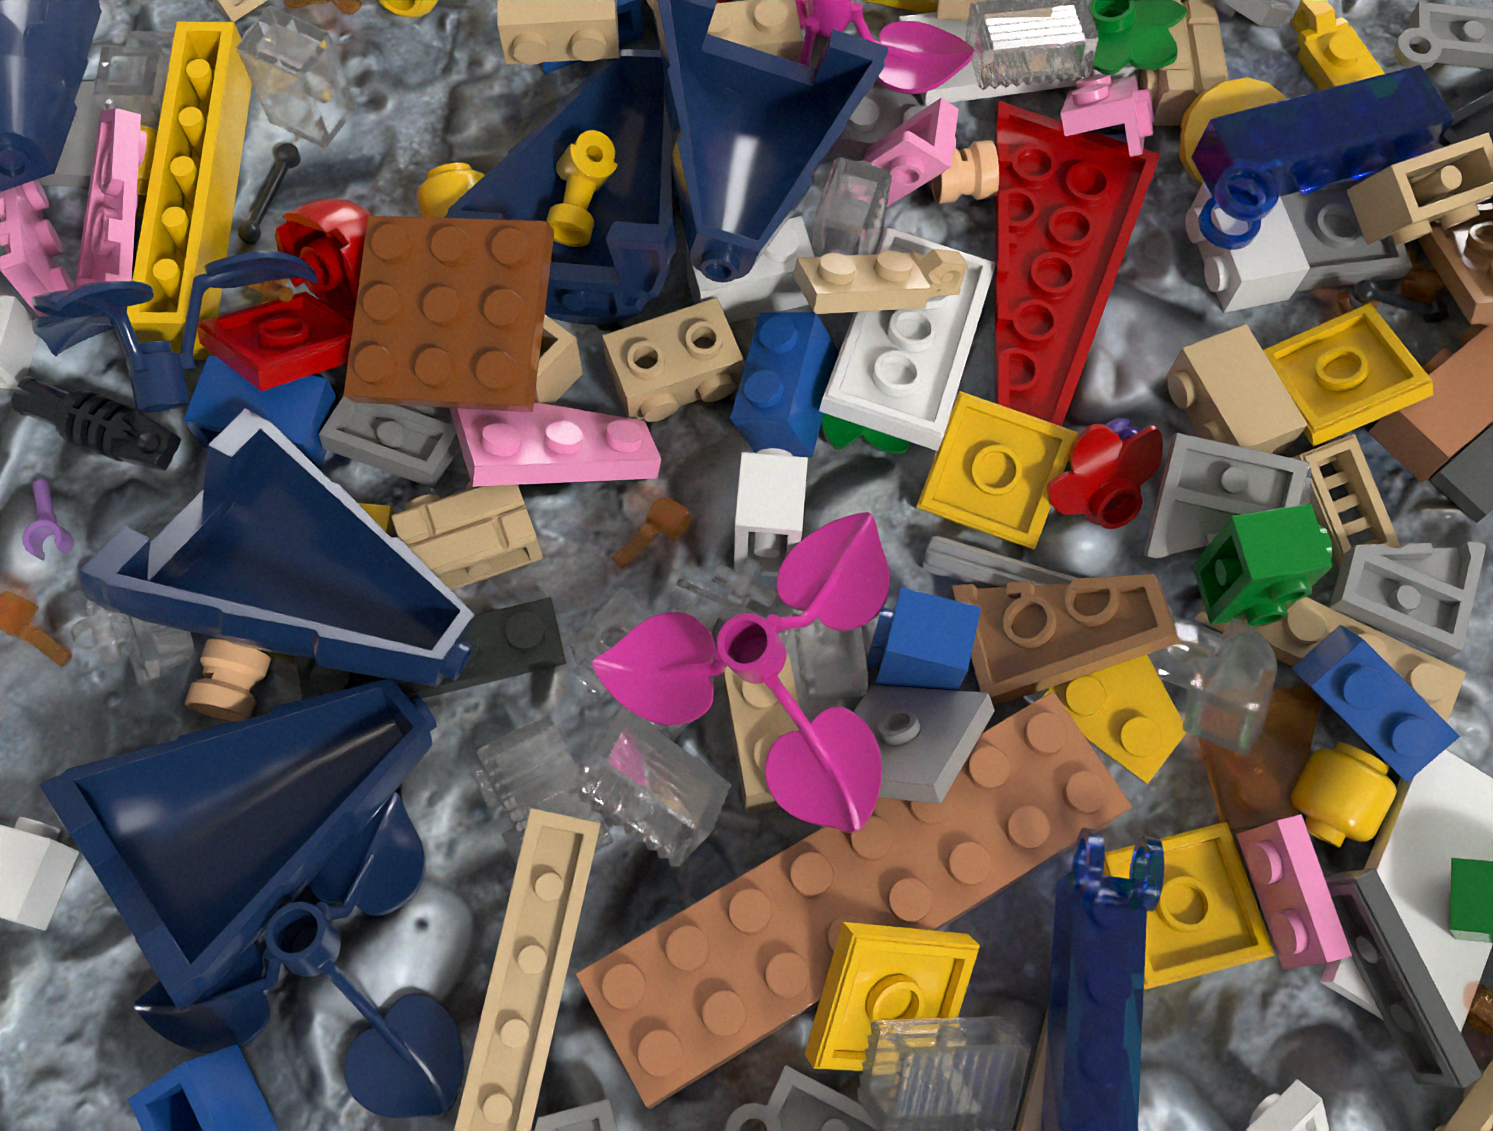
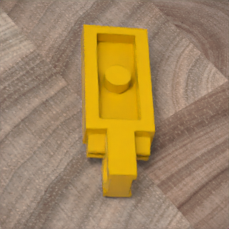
M1300 0L1294 17L1290 20V24L1298 34L1296 41L1300 51L1296 57L1330 107L1372 125L1376 121L1382 123L1384 120L1392 124L1402 120L1409 109L1408 105L1352 26H1348V21L1343 17L1336 19L1335 9L1327 0Z

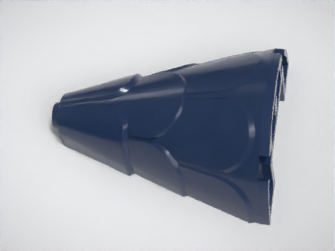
M0 0V192L55 173L77 111L74 101L89 63L87 56L102 12L99 0Z
M654 0V20L665 78L663 95L674 144L671 164L690 260L693 266L706 278L721 283L731 282L734 279L744 277L751 271L803 200L813 182L812 175L841 138L847 127V121L883 71L888 47L832 29L816 68L707 34L717 0Z
M620 49V58L608 59L557 103V110L508 151V155L458 199L443 217L546 221L550 208L556 204L563 203L567 181L561 179L556 172V163L571 143L574 144L580 134L585 131L595 130L608 136L615 148L614 162L618 165L600 190L593 193L587 211L594 220L589 244L582 247H571L553 240L545 315L549 318L589 325L620 322L641 313L647 302L654 297H658L667 280L671 259L676 249L675 201L678 196L671 164L674 144L663 95L665 78L660 50Z
M246 408L208 444L204 489L151 542L150 538L124 526L80 569L81 587L86 598L103 609L169 628L223 638L243 647L313 658L316 664L323 668L437 687L444 680L445 676L455 681L464 670L474 650V645L466 641L474 617L473 612L400 538H391L339 483L332 482L276 426Z
M384 679L275 706L270 714L183 734L174 741L72 767L39 786L129 927L136 943L167 993L181 1012L195 1003L208 988L216 985L266 930L267 924L274 913L281 907L297 900L348 836H358L432 747L433 742L430 732L437 728L430 709L420 696L415 694L408 698L393 679Z

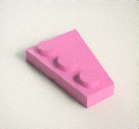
M118 108L100 111L75 288L95 282L132 280L134 228L138 202V167L142 164L146 150V133L140 130V114Z
M37 179L0 192V219L2 221L0 222V245L4 246L7 252L6 255L0 256V271L39 318L49 314L35 309L32 297L54 291L71 290L74 288V285L64 267L58 266L56 255L63 253V247L51 222L48 219L44 220L42 209L49 208V201L40 181Z
M534 402L533 412L449 408L472 487L656 479L658 477L661 457L646 422L643 420Z

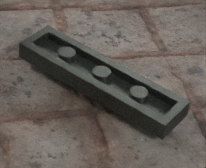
M548 597L474 615L466 638L467 642L474 645V650L464 670L455 681L445 676L444 680L437 687L400 680L394 681L408 698L417 694L424 699L567 664L552 598ZM296 657L302 700L388 679L319 667L313 658Z

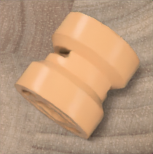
M973 141L968 148H963L962 150L955 148L952 155L951 168L931 180L933 197L937 204L955 203L962 194L965 196L971 195L976 200L993 199L996 197L999 186V164L993 141Z
M207 639L200 658L204 668L202 672L204 678L191 683L184 705L204 715L230 722L251 718L256 700L250 693V690L254 689L256 683L264 680L271 658L257 649L236 645L227 640Z

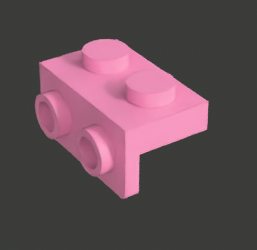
M1101 73L1076 81L1077 89L1068 91L1060 113L1064 135L1070 136L1124 123L1130 157L1141 155L1143 153L1144 138L1153 135L1152 123H1154V113L1149 88L1139 90L1136 75L1111 80V75Z
M943 98L938 99L867 147L864 159L834 178L832 190L853 202L858 208L875 215L951 168L952 155L956 147L955 133L959 109Z
M1302 814L1277 820L1236 834L1282 969L1324 964L1352 956Z

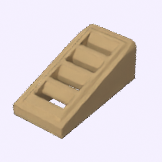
M1355 434L1291 457L1310 462L1300 500L1302 504H1312L1318 525L1323 526L1327 530L1332 543V558L1339 570L1344 553L1353 548L1347 536L1367 528L1374 539L1359 545L1385 544L1391 548H1401ZM1331 463L1336 473L1323 478L1319 467ZM1343 484L1349 495L1332 501L1328 490ZM1356 506L1361 517L1342 524L1338 513Z

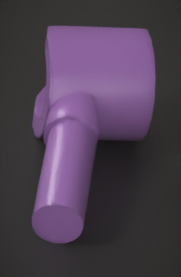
M42 479L36 480L32 484L37 513L36 521L25 529L22 541L26 551L44 561L43 543L48 536L55 534L54 541L56 547L65 554L69 553L74 547V539L68 531L57 525L49 482Z

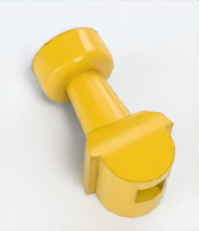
M589 130L580 134L574 144L571 143L556 163V172L561 179L567 181L563 203L556 204L550 208L546 221L555 231L554 241L560 244L582 247L590 242L594 220L587 211L593 193L600 190L618 165L614 162V145L608 136L602 132Z

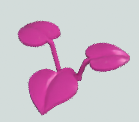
M795 0L801 30L805 28L800 63L810 66L816 33L829 37L832 29L843 32L850 21L854 23L861 38L888 47L885 67L877 81L895 92L919 94L933 90L963 69L974 56V48L956 35L930 24L917 21H898L887 24L881 30L878 42L872 37L863 18L862 4L852 3V0Z
M862 512L832 521L804 538L786 556L777 576V592L780 599L787 606L798 611H804L801 615L779 618L775 614H770L766 620L761 616L751 613L736 615L730 618L720 629L716 647L712 633L692 615L682 612L661 613L635 626L615 646L596 657L592 661L595 673L610 694L624 707L647 721L666 726L683 725L703 716L710 709L714 699V688L710 676L722 674L726 666L748 683H765L799 729L780 736L769 750L766 760L765 777L771 795L786 812L804 822L838 829L847 833L861 830L874 811L881 789L882 759L875 735L867 723L857 714L844 707L835 706L821 712L811 723L808 721L803 711L778 677L786 661V648L778 634L780 631L808 627L815 620L816 616L823 625L831 630L850 631L869 623L879 614L889 595L890 570L874 517L869 512Z

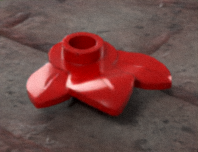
M1093 424L1086 427L1071 445L1069 454L1071 471L1060 474L1047 484L1048 498L1052 506L1064 515L1084 514L1091 523L1101 525L1106 529H1117L1130 523L1142 508L1141 485L1160 466L1163 452L1161 432L1156 426H1150L1122 441L1120 436L1106 425Z

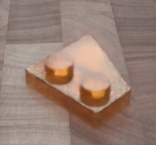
M1307 685L1198 700L1190 707L1220 823L1227 822L1231 833L1248 831L1277 820L1298 815V810L1292 804L1291 794L1309 760L1321 700Z

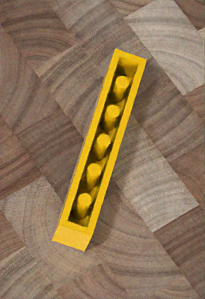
M177 21L132 279V281L142 282L151 286L154 298L142 304L128 306L127 314L139 343L169 341L171 342L172 352L180 353L193 278L197 275L205 274L204 265L227 258L254 75L253 63L234 22ZM210 287L204 292L198 323L218 317L222 294L221 288ZM197 331L193 350L194 360H207L208 355L212 356L213 354L199 343Z

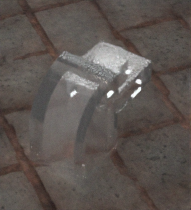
M128 31L125 47H102L93 96L102 110L118 108L140 114L141 125L158 130L175 32Z
M1172 615L1181 643L1147 655L1160 679L1189 690L1182 730L1247 757L1262 732L1268 715L1277 674V660L1272 647L1255 629L1235 618L1231 620L1224 633L1221 634Z

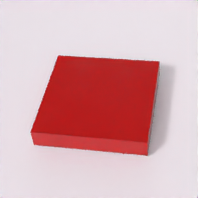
M304 291L200 321L197 331L199 343L259 391H264L347 364L353 323Z

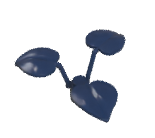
M275 251L244 253L204 265L205 274H200L193 278L180 353L172 352L171 342L138 343L127 314V308L124 307L148 302L154 298V292L151 286L137 281L95 282L71 290H60L32 297L34 308L49 315L33 320L32 328L34 334L47 344L55 357L64 350L88 338L114 329L127 357L126 362L136 411L139 413H152L174 410L190 404L183 371L196 368L193 350L202 298L207 289L210 287L221 289L236 288L288 278L307 279L318 284L316 272L308 263L296 256Z
M394 792L358 836H348L311 881L310 889L323 902H318L315 906L306 902H293L277 910L266 927L265 940L267 947L262 953L253 943L216 985L208 988L195 1003L181 1012L159 980L134 1003L135 1010L140 1017L163 1038L191 1051L208 1054L235 1044L242 1048L261 1034L269 1022L270 1005L263 991L277 984L281 963L294 974L303 977H312L324 973L373 1026V1028L362 1032L352 1041L346 1054L344 1079L353 1098L366 1110L387 1118L441 1117L450 1111L459 1094L464 1075L462 1040L451 1015L433 999L419 994H409L397 1000L385 1017H383L334 963L340 952L341 941L338 931L329 922L330 920L347 918L355 906L362 912L372 916L391 913L410 901L423 881L426 871L424 846L398 793ZM327 903H330V904H340V905H338V906H328Z

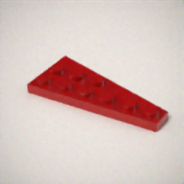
M998 101L995 112V147L999 164V186L995 197L994 403L1062 426L1160 154L1143 149L1141 155L1130 157L1128 143L1092 131L1065 136L1062 121Z

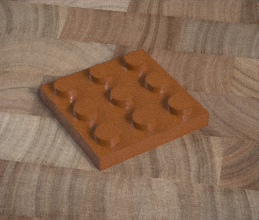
M368 215L343 396L354 403L533 412L555 232L548 221Z

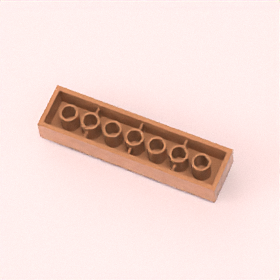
M1054 691L981 734L941 804L879 797L874 811L861 830L847 833L824 826L575 975L645 1106L652 1109L817 1007L842 922L939 931L1111 825L1133 806Z

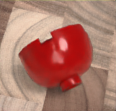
M320 198L305 203L282 217L286 219V223L276 228L277 251L302 259L316 272L318 284L307 279L289 278L295 288L305 283L309 291L319 298V301L348 321H351L356 308L368 215H373L350 200Z

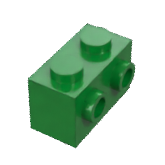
M1311 503L1231 516L1192 565L1209 624L1215 625L1246 619L1248 626L1257 627L1272 624L1288 616L1287 610L1296 601L1309 596L1312 593L1311 587L1333 567L1331 563L1332 543L1327 530L1323 526L1318 525Z

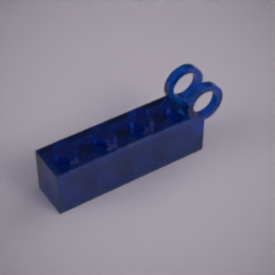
M1421 65L1212 118L1191 156L1212 195L1199 214L1198 224L1200 231L1210 243L1217 247L1228 250L1244 248L1255 239L1261 227V219L1270 214L1279 197L1300 192L1303 195L1311 194L1327 184L1348 178L1362 180L1391 165L1435 151L1438 148L1437 143L1455 119ZM1221 208L1227 215L1237 220L1247 221L1248 231L1241 235L1223 233L1213 224L1211 212Z
M1084 827L1081 829L1076 841L1072 871L1056 883L1041 1131H1138L1147 912H1153L1157 907L1164 879V850L1159 838L1139 837L1133 850L1129 879L1103 875L1105 846L1102 831Z

